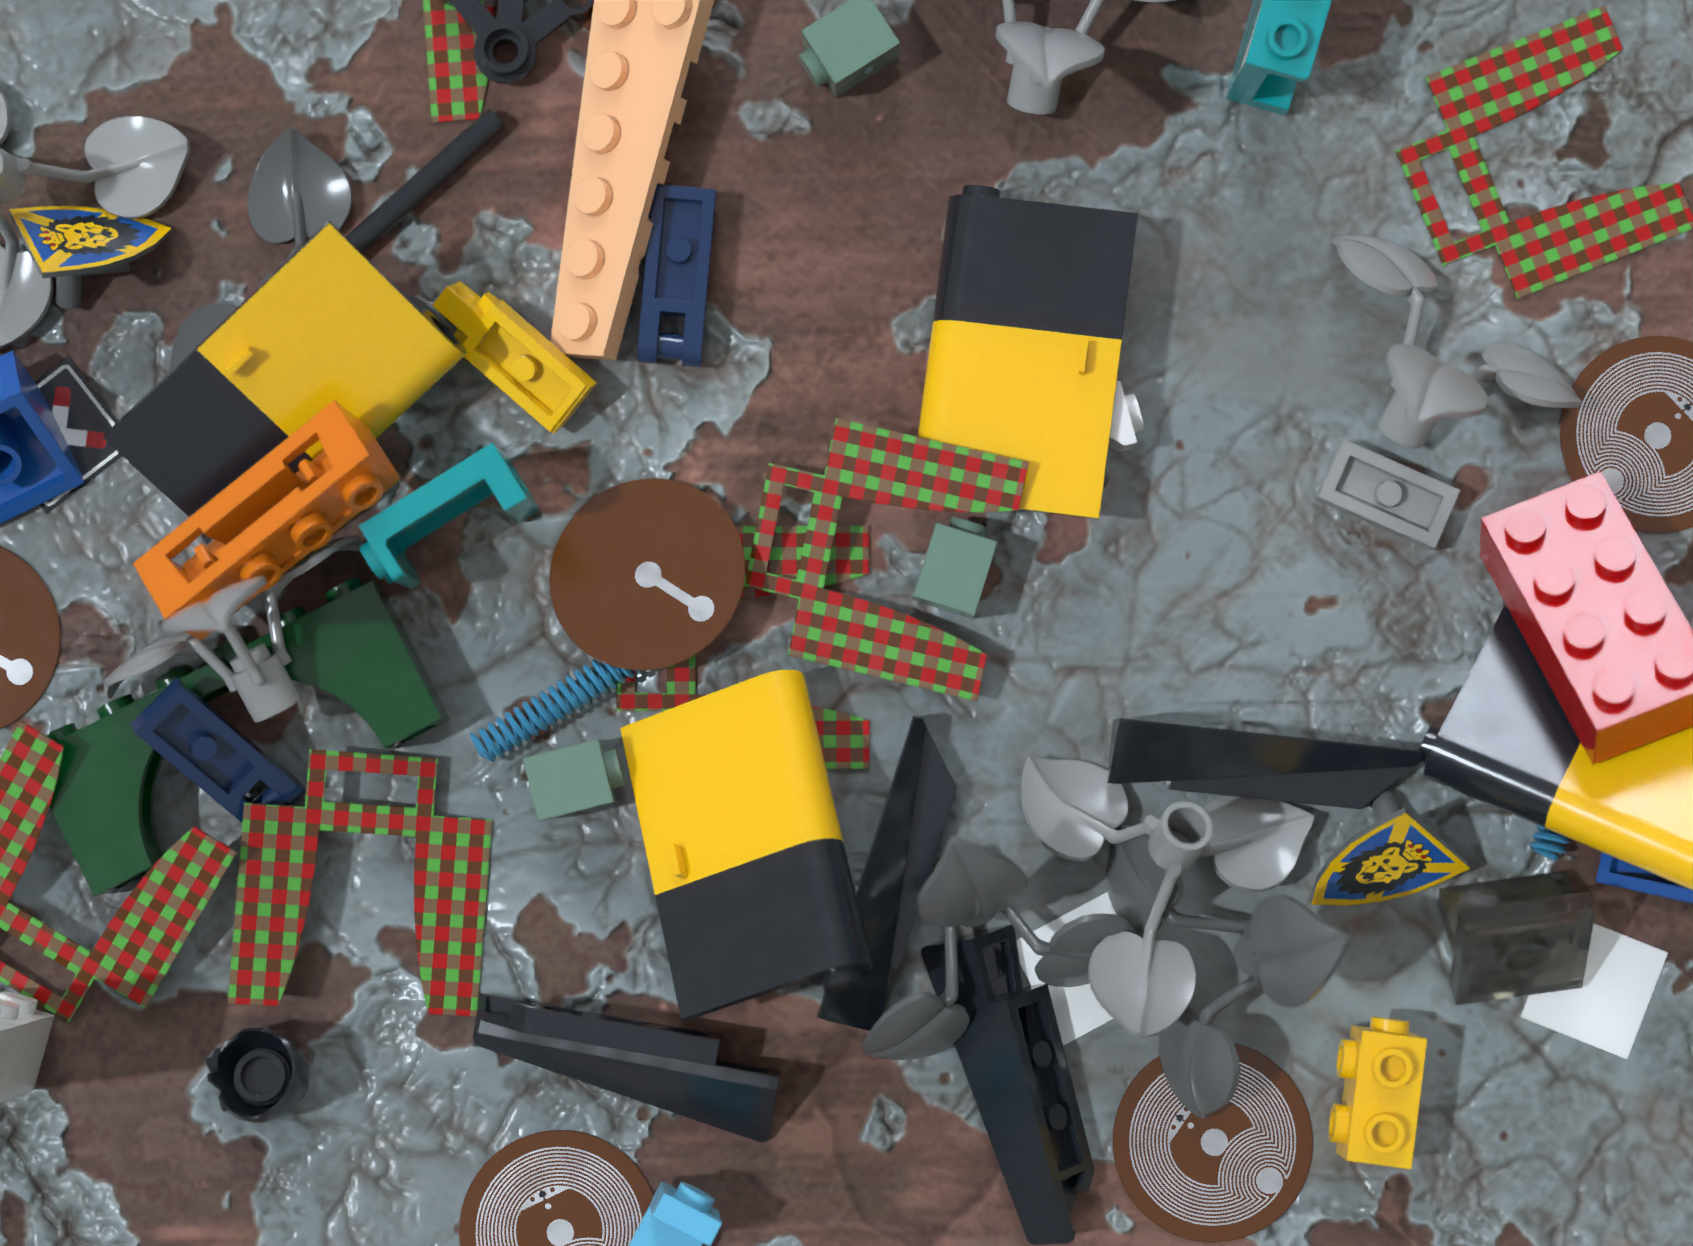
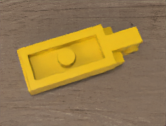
M457 281L456 284L446 286L432 305L458 328L454 335L467 351L464 358L553 434L562 429L597 384L594 379L503 300L499 301L498 298L489 292L484 293L480 297L464 283Z

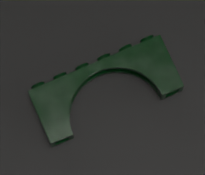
M357 577L329 590L325 594L329 603L307 614L303 606L280 615L285 648L292 660L284 667L291 680L323 689L348 704L367 722L384 748L394 749L450 720L381 584L370 581L363 585L360 577ZM270 633L249 643L246 636H241L248 650L265 644L269 653L273 652ZM228 641L215 648L213 652L234 672L229 661L235 658L237 654ZM209 664L192 672L189 665H184L165 673L154 680L157 690L137 701L134 700L132 694H127L108 702L96 710L100 720L80 730L77 729L75 723H71L46 734L47 737L64 746L59 776L50 809L94 896L110 894L144 877L163 856L155 830L154 794L157 777L164 757L136 735L130 723L176 677L207 704L224 693L229 692L223 678Z

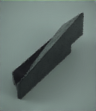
M912 717L856 890L873 968L862 976L863 984L855 989L831 994L824 992L817 1012V1018L870 1031L883 1015L890 968L899 970L918 911V896L923 885L928 880L957 790V786L922 718Z
M1118 718L1113 719L1107 783L1127 784L1168 781V790L1362 809L1413 766L1423 762L1425 752Z
M1012 924L957 937L958 999L954 1004L962 1005L966 1008L970 1021L966 1031L954 1045L1027 1241L1032 1245L1067 1244L1074 1241L1076 1234L1070 1219L1076 1194L1089 1191L1095 1169L1048 984L1032 985L1023 988L1016 933ZM945 941L933 943L921 949L923 962L935 994L938 997L942 995L946 988Z
M485 993L480 994L473 1032V1042L479 1047L760 1143L766 1142L770 1137L781 1071L718 1060L722 1034Z

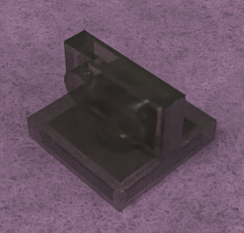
M1566 871L1439 888L1438 907L1453 953L1450 988L1455 1005L1582 988L1595 910L1588 892L1573 894Z

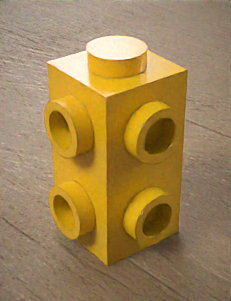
M1371 1016L1370 1027L1351 1025L1350 1040L1341 1039L1339 1043L1336 1074L1338 1078H1345L1342 1104L1334 1103L1331 1108L1328 1138L1329 1142L1337 1143L1336 1153L1346 1161L1412 1169L1427 1039L1415 1033H1409V1021Z

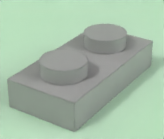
M1342 439L1338 443L1315 500L1428 550H1433L1438 544L1461 490Z

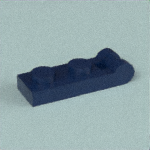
M662 184L656 186L650 208V220L653 223L646 251L637 352L639 363L657 364L658 358L682 360V366L702 367L717 200L716 189ZM662 315L685 317L684 335L661 333Z
M177 677L130 723L136 735L241 823L243 822L244 803L285 805L288 802L294 805L306 792L305 787L293 774L283 766L278 765ZM260 779L267 785L254 800L245 795Z

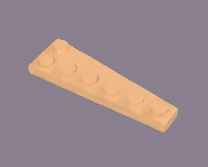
M594 0L550 341L569 358L617 359L639 278L640 261L645 255L653 223H651L648 215L656 186L658 184L664 185L670 165V161L664 159L673 124L680 125L687 102V100L681 98L690 63L697 64L714 0Z

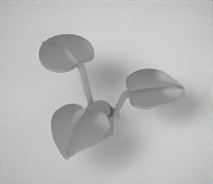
M1002 0L1005 23L997 26L995 37L1007 50L1006 62L1013 65L1007 96V103L1011 107L1031 114H1051L1055 112L1062 78L1077 70L1093 66L1103 59L1105 53L1104 46L1086 34L1104 0L1090 1L1075 31L1064 28L1051 29L1030 22L1017 21L1014 0ZM1135 0V1H1143V2H1168V1H1175V0Z
M0 91V144H2L8 135L11 117L9 104L4 94ZM126 116L103 123L87 137L85 155L92 170L79 171L31 162L26 158L19 160L0 148V205L15 199L24 189L26 176L32 174L79 183L95 182L96 199L106 211L125 219L146 217L163 207L173 195L190 154V142L179 130L165 122L147 117ZM0 209V233L6 243V249L0 246L1 349L25 337L42 320L52 301L54 278L41 277L29 252L18 253L19 240Z
M1346 235L1332 239L1330 245L1336 246L1342 262L1359 280L1383 293L1405 296L1410 304L1403 344L1391 346L1386 355L1387 365L1392 377L1390 385L1396 391L1381 415L1378 427L1393 442L1407 448L1418 449L1424 445L1439 419L1468 418L1482 414L1489 402L1486 393L1479 385L1484 380H1496L1498 386L1506 394L1532 405L1550 408H1578L1582 403L1568 381L1552 364L1522 346L1504 342L1488 344L1482 352V357L1487 364L1478 367L1471 375L1459 368L1447 365L1444 361L1438 360L1426 350L1415 346L1425 300L1422 293H1433L1438 286V281L1431 269L1410 250L1382 238L1365 235Z
M354 535L328 541L324 546L310 552L284 573L277 584L263 591L273 647L272 653H269L265 644L248 650L231 620L240 605L268 583L264 576L230 585L213 594L207 602H198L190 605L160 625L163 632H182L169 635L148 645L135 656L119 665L105 679L104 691L111 699L125 679L144 673L173 656L197 654L223 678L230 692L238 691L254 723L268 719L291 707L301 697L284 667L292 660L285 648L277 603L278 595L293 578L311 569L334 552L360 551L359 546L364 544L362 539ZM185 631L224 632L237 654L235 658L229 661L234 672L202 640H198Z
M1030 755L1026 759L1022 770L1021 802L1031 831L1046 849L1065 859L1087 861L1098 853L1104 839L1112 844H1120L1147 834L1149 835L1148 850L1152 859L1158 866L1165 869V877L1147 920L1143 938L1127 931L1107 936L1094 949L1088 966V979L1094 996L1103 1009L1130 1035L1139 1038L1158 1035L1172 1026L1182 1015L1193 996L1196 983L1195 965L1188 949L1184 945L1171 940L1155 941L1158 926L1181 871L1193 866L1200 855L1203 857L1213 855L1214 870L1218 877L1226 884L1247 892H1263L1273 889L1282 883L1294 868L1303 842L1314 822V815L1282 801L1222 795L1213 798L1203 807L1192 802H1176L1164 811L1160 819L1153 815H1148L1142 823L1123 830H1115L1121 826L1127 816L1128 800L1122 784L1107 783V770L1090 762L1080 760H1055Z

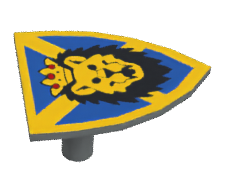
M39 206L9 209V216L41 277H56V304L64 309H76L82 305L83 276L128 272L130 262L155 250L172 233L171 227L143 217L125 219L100 208Z
M1386 791L1380 793L1371 801L1376 822L1352 836L1329 857L1316 877L1310 902L1311 905L1338 906L1383 902L1411 895L1442 883L1470 869V865L1406 808L1399 809L1396 795Z

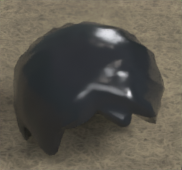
M264 1027L242 1029L221 1047L215 1049L211 1058H205L206 1065L210 1071L207 1079L209 1083L220 1090L219 1104L223 1112L227 1111L238 1120L265 1123L290 1115L309 1087L310 1066L307 1062V1057L297 1041L281 1030Z

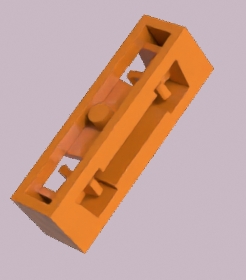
M333 400L137 559L133 565L165 620L190 605L198 602H207L213 594L230 585L264 576L268 583L245 600L236 610L237 612L259 593L277 584L284 573L310 552L324 546L336 531L362 510L375 505L381 499L383 493L400 481L401 478L367 425L337 401ZM320 440L324 451L312 461L302 460L298 465L300 470L294 473L288 464ZM205 534L209 538L214 539L206 546L204 544L196 546L193 549L196 554L182 566L172 560L200 535ZM192 630L185 632L201 641L214 631Z

